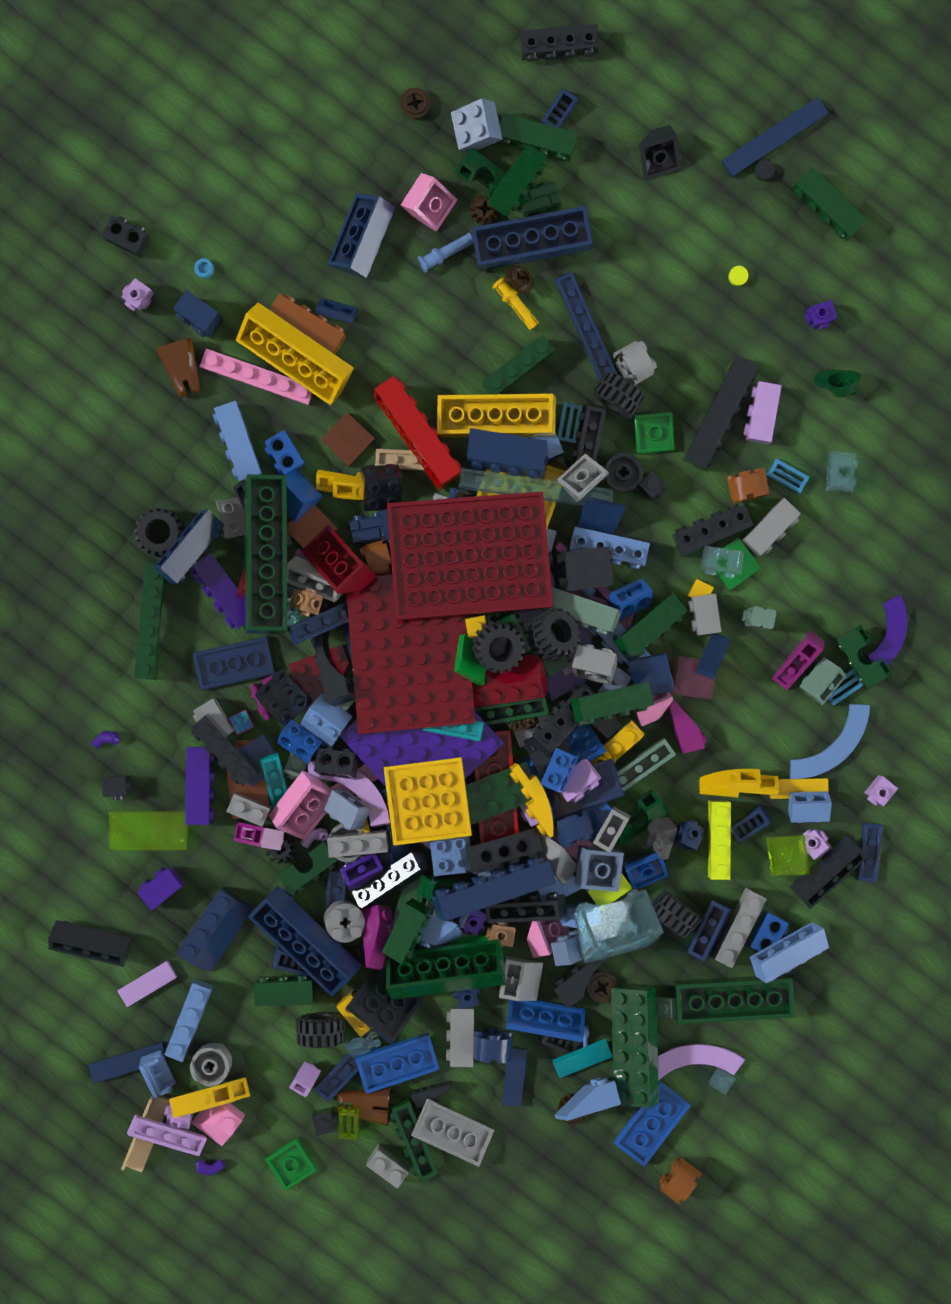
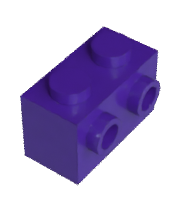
M376 853L365 854L359 860L349 862L340 869L349 891L362 886L384 871Z
M171 866L167 869L162 867L155 873L156 878L152 881L147 879L140 885L141 890L137 893L151 911L185 884Z

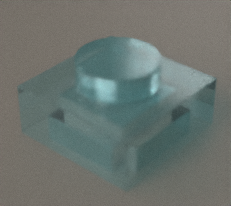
M718 1067L708 1084L726 1095L735 1081V1077Z

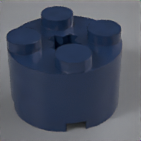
M587 809L565 816L560 821L556 820L553 822V830L559 845H562L563 848L574 845L577 839H580L582 842L595 835L594 832L596 830Z
M493 1026L487 1027V1030H475L474 1059L485 1063H491V1060H497V1063L511 1061L513 1032L509 1030L498 1031V1027Z

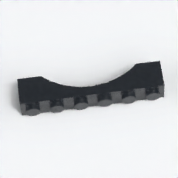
M323 598L319 613L335 607L334 602ZM329 631L311 638V644L316 652L315 662L320 670L319 680L324 688L322 692L324 700L334 707L355 700L352 681L347 679L337 669L332 660L329 649Z
M645 917L643 919L638 918L632 922V927L627 931L625 929L620 931L614 941L606 942L609 953L599 958L585 959L586 962L581 966L579 964L574 966L570 970L571 973L566 977L561 976L554 982L556 984L553 986L554 991L567 1008H570L584 997L590 977L606 960L625 951L646 950L660 939Z

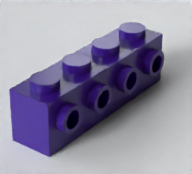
M210 553L191 568V575L196 582L200 581L203 585L202 590L208 598L211 597L213 599L215 609L219 613L222 612L226 617L225 622L229 628H234L237 631L245 625V599L235 596L236 586L212 553Z
M205 746L186 747L185 825H209L215 819V809H212V801H215V789H212V782H215V770H212V762H215L216 756L210 755L206 751Z

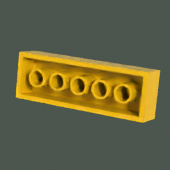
M257 303L246 313L235 340L329 405H332L342 394L354 367L260 303Z
M554 394L438 395L437 432L441 438L469 437L470 428L523 437H555L556 398Z

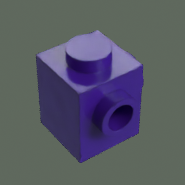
M832 300L811 306L806 310L805 319L812 329L817 327L818 330L830 326L829 323L837 319Z
M480 909L469 913L464 927L460 930L468 935L471 933L477 935L478 932H482L487 923L485 922L487 919L486 912Z

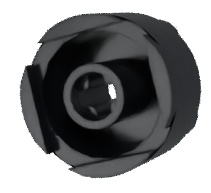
M630 453L614 455L604 467L609 473L603 478L605 485L616 493L624 494L633 491L643 478V467L640 461ZM622 469H624L625 473H628L624 478L621 477V474H618Z

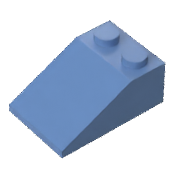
M320 694L303 717L300 725L322 740L321 746L324 748L326 746L333 747L353 716L339 706H332Z
M601 1077L591 1079L590 1084L584 1085L555 1114V1119L568 1121L620 1105L621 1102L615 1081H610L608 1078L602 1079Z

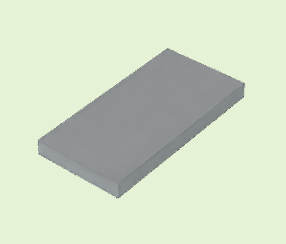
M427 1099L411 1136L479 1167L494 1130Z

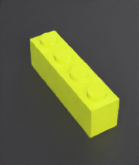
M708 800V877L711 880H730L731 802L728 800Z

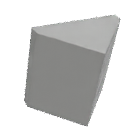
M584 454L557 481L578 502L609 473L587 454Z

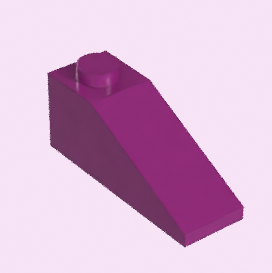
M810 630L790 653L772 679L788 690L823 651L826 641Z
M673 699L668 709L680 753L685 754L705 748L704 743L707 742L704 732L700 731L697 725Z
M237 822L233 841L280 851L284 843V831Z
M376 905L361 912L365 920L363 939L366 968L380 970L383 967L386 955L382 951L391 934L393 923L391 908Z

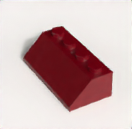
M327 525L301 551L337 594L363 590L376 577L374 572L330 525Z
M535 653L521 655L523 656L522 661L518 660L517 663L519 665L517 667L513 665L511 667L512 670L509 672L504 670V673H499L498 671L494 673L486 669L484 685L478 686L472 682L474 707L545 697L549 686L541 656H537Z

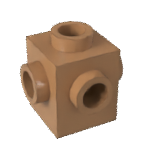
M305 588L304 591L294 589L289 608L299 611V615L310 617V614L318 615L323 596L317 595L316 590Z
M508 922L490 923V926L486 928V938L488 940L500 939L503 948L504 946L513 947L516 927L513 924H507Z

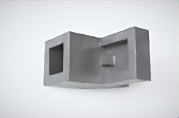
M669 817L652 820L648 825L644 840L645 847H653L661 860L669 858L677 833V828Z

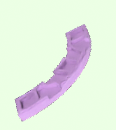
M316 760L308 764L309 774L317 777L319 780L337 782L346 786L363 803L371 808L369 818L372 827L391 824L390 814L382 795L376 786L362 773L357 771L356 780L321 776L314 771ZM326 760L325 765H328L331 761Z
M693 1043L680 1045L658 1055V1080L679 1067L691 1064L716 1066L734 1075L745 1059L733 1051L710 1044Z

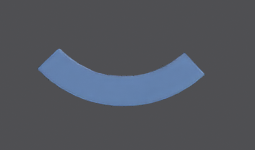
M849 704L847 720L839 737L819 754L803 759L790 760V779H803L820 775L845 760L855 749L865 731L870 705Z

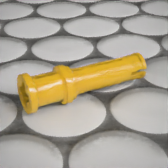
M505 276L502 277L492 288L496 289L502 296L503 302L508 303L528 329H533L539 322L519 299L517 290L509 285Z

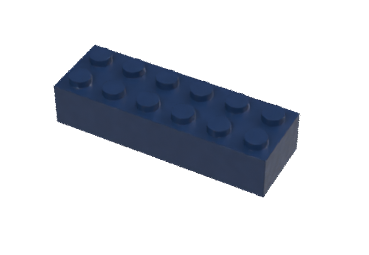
M586 206L472 227L479 271L593 250Z
M533 857L527 859L525 864L515 863L509 865L507 870L497 869L491 871L490 876L483 877V875L473 877L472 882L465 883V881L453 884L454 888L446 889L444 887L437 889L435 894L430 895L438 919L448 921L556 884L551 863L549 860Z
M278 885L248 916L331 996L342 988L362 966Z

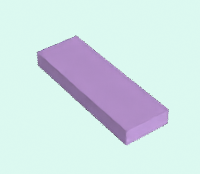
M167 960L120 988L118 993L128 1007L178 976Z

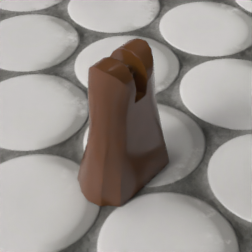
M193 338L183 339L156 348L158 356L179 397L187 396L185 380H188V385L193 394L200 392Z
M391 1087L366 1094L365 1090L338 1092L337 1101L352 1103V1105H337V1114L384 1126L389 1125Z

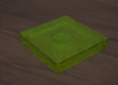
M805 835L766 838L771 876L810 873Z

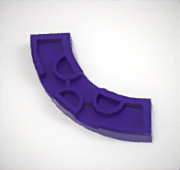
M897 595L882 604L886 613L887 629L884 638L877 648L866 655L870 661H875L882 657L886 665H888L903 645L907 631V613L901 595Z

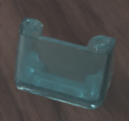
M632 890L627 893L628 896L624 900L593 907L592 904L588 905V902L577 906L575 918L581 952L585 963L644 948L652 944L664 933L646 890Z

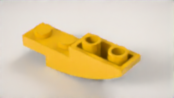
M318 470L316 473L317 490L332 492L333 497L363 500L364 483L360 472H357L356 476Z
M631 720L603 744L606 752L590 761L591 765L611 758L615 763L618 758L645 734Z
M515 763L509 767L512 771L510 776L516 783L520 782L523 787L521 791L527 799L531 798V800L525 803L528 807L525 811L532 820L534 818L537 820L539 825L536 827L543 836L546 834L551 838L553 836V817L547 795L535 775L527 777L521 767Z
M733 769L700 777L699 791L700 794L738 797L739 792L778 796L779 781L778 776L760 775V769Z
M246 1077L170 1098L169 1102L173 1118L250 1097Z

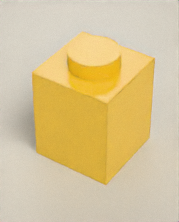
M486 614L465 619L470 638L477 637L475 632L477 630L481 631L483 624L488 625Z

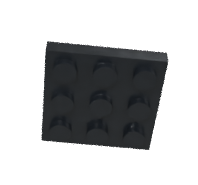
M382 967L380 970L373 969L348 1003L346 1009L388 1043L392 1044L423 998L415 996L391 999L386 990V969Z

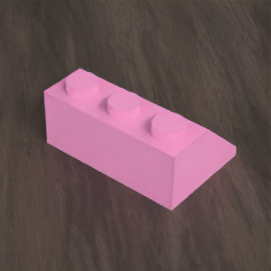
M302 771L270 812L269 817L277 829L305 840L326 814L324 808L332 789L317 777Z

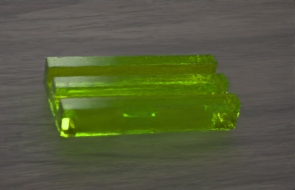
M340 1106L339 1138L358 1140L359 1108L351 1110V1107H347V1110H345L344 1106ZM344 1115H347V1134H344ZM351 1116H354V1135L351 1134Z

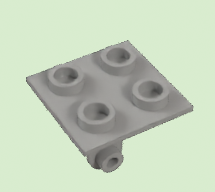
M238 498L216 501L220 520L225 525L223 527L225 539H233L237 536L245 535V512Z

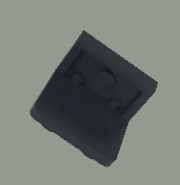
M398 464L360 467V474L364 483V511L386 510L387 503L401 502L403 476Z
M283 668L276 672L255 693L260 704L283 726H286L291 719L296 718L312 702L311 698L291 679Z

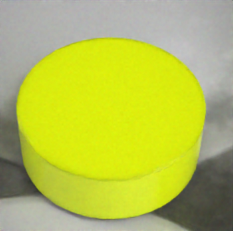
M743 266L733 267L728 275L730 283L734 286L745 284L748 279L746 268Z

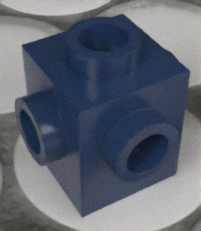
M693 820L679 822L676 826L677 833L673 844L687 851L698 850L699 845L703 841L704 828L698 826L699 823Z
M480 989L454 991L453 997L454 999L458 998L460 1009L479 1005L477 994L480 993Z

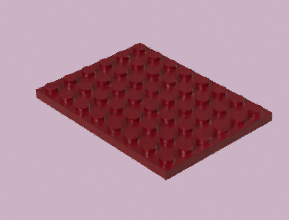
M543 491L387 503L396 620L553 608Z
M392 575L376 576L363 590L347 592L358 734L476 723L472 682L454 672L459 635L465 634L468 636L465 622L466 615L396 620Z

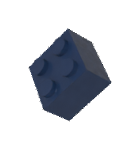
M188 290L185 291L173 308L177 313L176 317L179 321L188 327L191 324V328L203 338L207 336L211 339L224 321L216 310Z

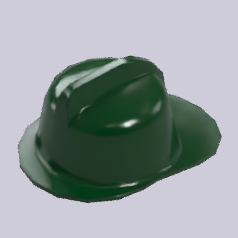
M827 369L820 371L814 376V383L817 386L829 389L835 397L839 398L855 395L856 384L860 380V374L854 370Z

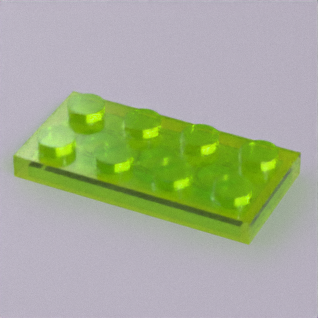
M186 811L109 812V850H187Z

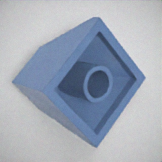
M429 915L431 920L426 928L423 927L421 932L423 937L419 943L421 947L426 949L442 947L461 938L462 932L457 924Z

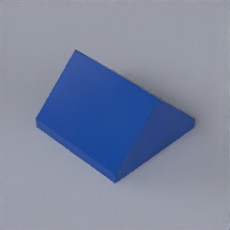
M299 470L286 474L287 515L296 523L323 497Z
M654 850L622 864L633 891L669 876L664 860H661Z

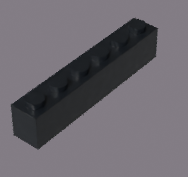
M739 355L736 356L683 458L684 461L701 470H704L706 466L710 468L715 458L712 456L715 449L719 450L724 441L721 439L723 433H728L732 425L730 422L732 416L736 417L741 408L738 405L741 398H746L750 390L747 388L750 381L754 382L758 375L756 371L758 365Z

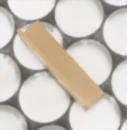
M152 1095L142 1117L163 1122L165 1118L164 1112L167 1104H170V1098L161 1095L154 1099ZM134 1137L121 1170L124 1171L126 1167L142 1173L154 1143Z

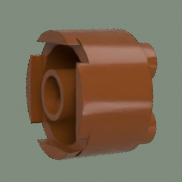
M764 468L753 470V473H751V470L740 472V477L737 474L726 477L733 503L770 495Z
M387 539L373 542L360 548L363 559L366 560L367 566L376 576L392 575L391 553L387 547Z
M676 1157L670 1165L672 1169L669 1174L664 1173L659 1180V1183H661L659 1187L660 1191L681 1205V1199L685 1201L697 1185L694 1180L696 1177L700 1178L702 1173L683 1158L679 1159Z

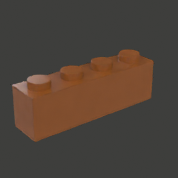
M278 294L269 310L336 355L346 339L343 333L344 330L336 324L331 326L327 323L328 320L319 314L317 316L310 313L312 310L307 306L295 304V300L289 295L285 294V296Z

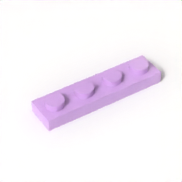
M138 1115L134 1116L127 1131L128 1136L196 1156H200L207 1140L205 1135L182 1128H174L168 1124Z

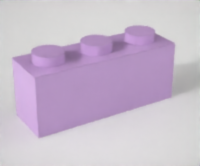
M759 381L755 386H752L750 397L753 398L752 405H749L747 416L750 419L749 424H746L744 428V435H747L746 441L767 445L772 442L782 385Z

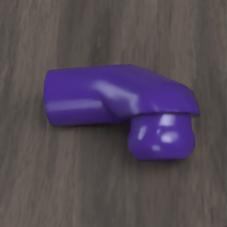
M103 731L91 743L98 749L105 742L117 745L121 738L115 731Z
M222 1159L211 1165L206 1164L204 1160H199L195 1164L197 1167L196 1171L199 1174L209 1176L225 1168Z

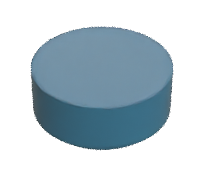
M202 258L195 263L194 270L198 277L208 279L214 273V265L210 260Z

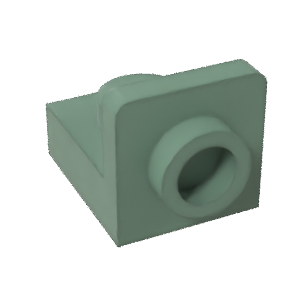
M290 752L283 772L287 773L286 777L296 780L302 771L305 772L307 764Z
M656 996L657 1017L677 1018L676 998Z

